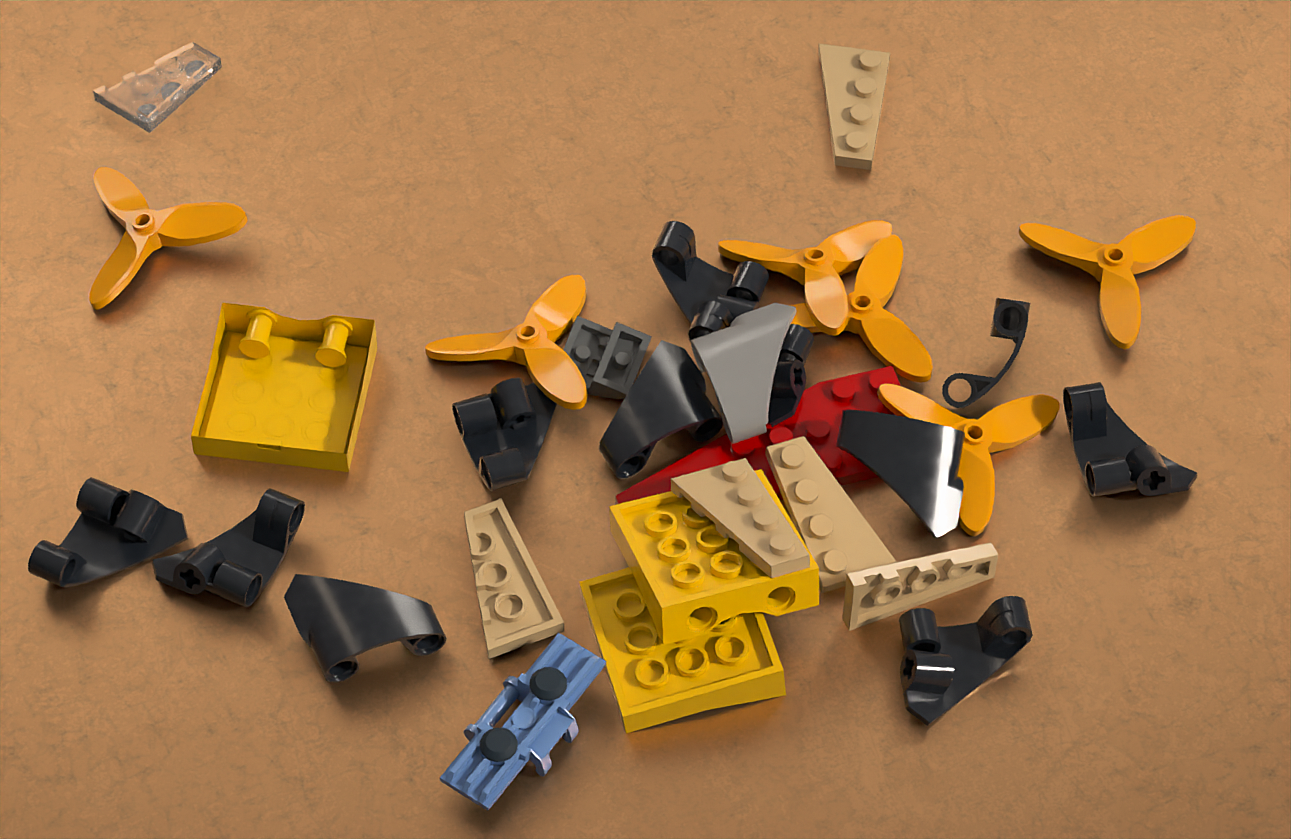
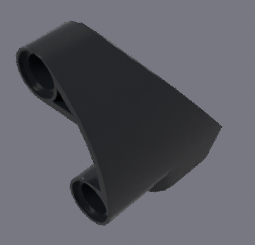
M679 221L666 222L652 251V259L660 276L690 324H692L699 306L706 301H715L724 305L734 319L741 314L759 308V302L769 279V273L765 267L753 261H744L739 263L735 273L731 274L708 264L697 257L694 231L685 223Z
M715 301L703 302L699 306L689 329V341L691 342L693 339L730 327L734 318L727 307ZM790 324L778 357L768 411V424L771 427L795 415L805 389L806 372L804 365L813 345L814 337L808 329L798 324Z
M661 340L601 438L599 451L617 478L627 479L639 473L646 465L656 443L673 433L686 428L695 441L703 442L714 437L722 429V417L705 394V379L685 348Z
M521 378L504 380L496 384L491 389L490 394L485 393L452 404L454 419L465 448L479 476L491 491L528 480L557 403L547 397L534 383L525 385Z
M90 477L84 482L77 496L76 507L81 512V515L60 545L47 540L40 541L31 553L28 571L30 574L65 588L115 574L159 555L187 540L188 534L184 516L182 513L165 507L156 499L132 489L127 492Z
M269 488L261 497L257 509L231 529L208 542L200 543L193 549L153 559L152 565L156 580L190 594H200L205 590L242 606H251L269 584L283 561L304 516V501Z

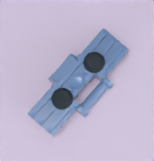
M558 633L525 674L521 673L518 678L514 676L507 677L503 682L504 689L475 724H469L465 728L463 733L469 740V743L441 775L440 781L482 808L489 810L529 760L536 766V772L540 776H545L552 767L549 756L551 749L562 736L566 742L571 743L579 733L576 720L568 711L605 667L606 661ZM516 699L522 702L501 728H493Z

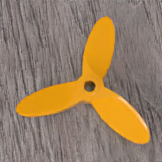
M108 167L98 168L94 173L93 179L99 196L108 211L126 231L116 249L99 271L91 287L89 301L93 309L103 308L113 301L130 283L145 259L153 251L162 246L180 247L207 243L235 234L248 221L245 211L233 203L226 202L180 204L155 211L149 208L140 190L123 174Z
M1184 215L1162 218L1135 229L1118 244L1093 242L1068 231L1038 223L1021 224L1019 226V235L1026 243L1041 252L1077 266L1095 276L1097 281L1100 282L1099 309L1106 333L1111 342L1117 347L1129 349L1138 338L1141 324L1140 294L1133 275L1154 269L1181 252L1193 239L1196 221Z
M883 220L865 221L830 235L817 247L794 250L741 240H723L718 242V252L738 262L753 261L759 263L765 269L781 272L797 280L800 284L804 285L805 305L813 322L822 332L836 336L845 329L848 320V299L840 275L858 269L871 247L881 237L892 234V225Z
M886 235L881 237L871 247L858 269L854 291L847 295L848 320L844 330L859 334L872 354L886 366H893L894 371L900 376L913 382H927L931 379L933 369L932 359L927 349L902 320L883 308L892 296L899 280L904 252L902 241L897 235ZM805 303L789 305L796 307L797 310L791 324L803 326L811 333L822 332L810 317Z
M569 275L556 281L532 304L524 323L514 328L497 333L468 334L439 339L425 346L426 355L433 359L445 361L500 359L526 365L534 384L547 397L565 409H581L587 402V389L584 378L569 355L556 345L555 342L569 330L585 303L587 296L585 280L580 275Z
M882 384L877 392L881 402L897 416L923 420L954 428L965 433L958 476L961 477L964 485L958 522L960 527L971 536H977L983 532L993 510L995 475L989 453L1010 449L1034 438L1053 423L1060 409V402L1053 396L1045 394L1031 395L998 405L977 420L967 419L952 413L933 400L898 385Z

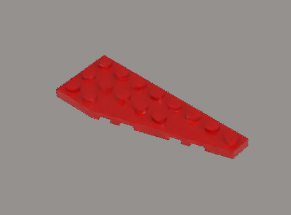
M887 366L818 382L804 390L795 415L774 427L767 423L766 433L734 444L730 442L728 435L725 434L615 496V505L670 492L671 478L746 458L754 471L762 469L778 499L784 500L765 455L766 448L802 436L806 438L840 486L878 478L874 472L855 457L836 447L843 410H862L895 415L881 402L877 393L882 384L901 386L893 366Z

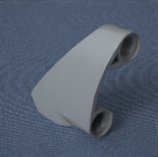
M773 303L741 314L732 321L728 328L691 340L696 363L701 373L707 371L715 390L722 421L732 444L766 433L774 374L784 338L797 312L794 306Z

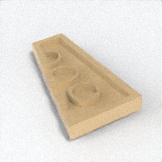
M819 43L818 56L822 69V83L825 89L826 110L829 116L834 164L871 170L890 53Z
M804 436L766 448L765 455L792 522L819 567V588L821 593L846 586L847 573L897 563Z
M746 458L671 478V491L679 498H687L691 502V509L700 517L707 516L716 524V531L724 538H733L739 544V551L770 578L810 568L809 553Z
M502 499L465 511V526L488 659L564 632V621Z
M990 542L847 573L842 619L848 630L851 631L994 578L998 553Z

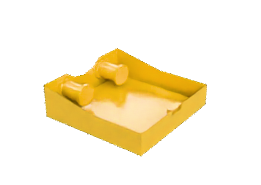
M222 303L208 373L191 433L194 454L349 472L377 352L375 320L331 315L319 320H297L281 316L265 307Z
M762 469L754 472L809 553L810 568L770 578L739 551V544L733 538H724L716 531V524L707 516L700 517L691 509V502L687 498H679L672 491L609 506L610 531L638 584L663 645L707 634L722 621L741 613L764 612L779 616L819 605V567Z
M629 567L579 581L583 603L601 658L606 661L605 670L626 733L705 710L786 695L784 670L763 612L741 613L722 621L707 634L663 645Z

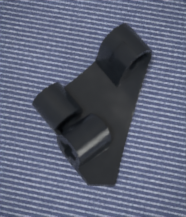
M996 298L990 336L1013 340L1016 344L1014 351L1004 368L995 378L966 373H955L949 376L944 381L942 387L943 397L949 405L956 408H964L985 395L1008 371L1025 338L1030 303ZM956 379H964L971 386V395L963 402L954 401L949 395L948 388Z
M1101 382L1064 388L1063 404L1072 446L1080 472L1092 497L1139 490L1147 496H1156L1188 491L1197 478V472L1161 455L1154 447L1148 445L1134 433L1108 404Z
M843 410L836 447L855 457L882 479L910 507L933 538H937L957 527L964 488L963 480L958 476L965 433L947 426L903 416L862 410Z
M295 574L284 595L285 602L301 637L313 649L326 681L341 682L356 674L360 666L356 656L368 650L400 641L413 654L426 656L437 652L446 643L447 638L432 605L400 593L339 579Z
M1018 596L1002 597L994 601L977 622L945 627L937 626L935 613L930 609L916 608L903 613L899 618L905 654L900 665V679L906 710L928 726L979 687L1031 641L1033 636L1026 601Z

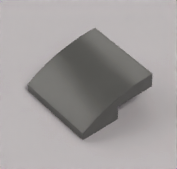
M577 316L563 350L581 372L586 384L587 394L605 398L625 399L633 386L652 336L616 322L613 330Z

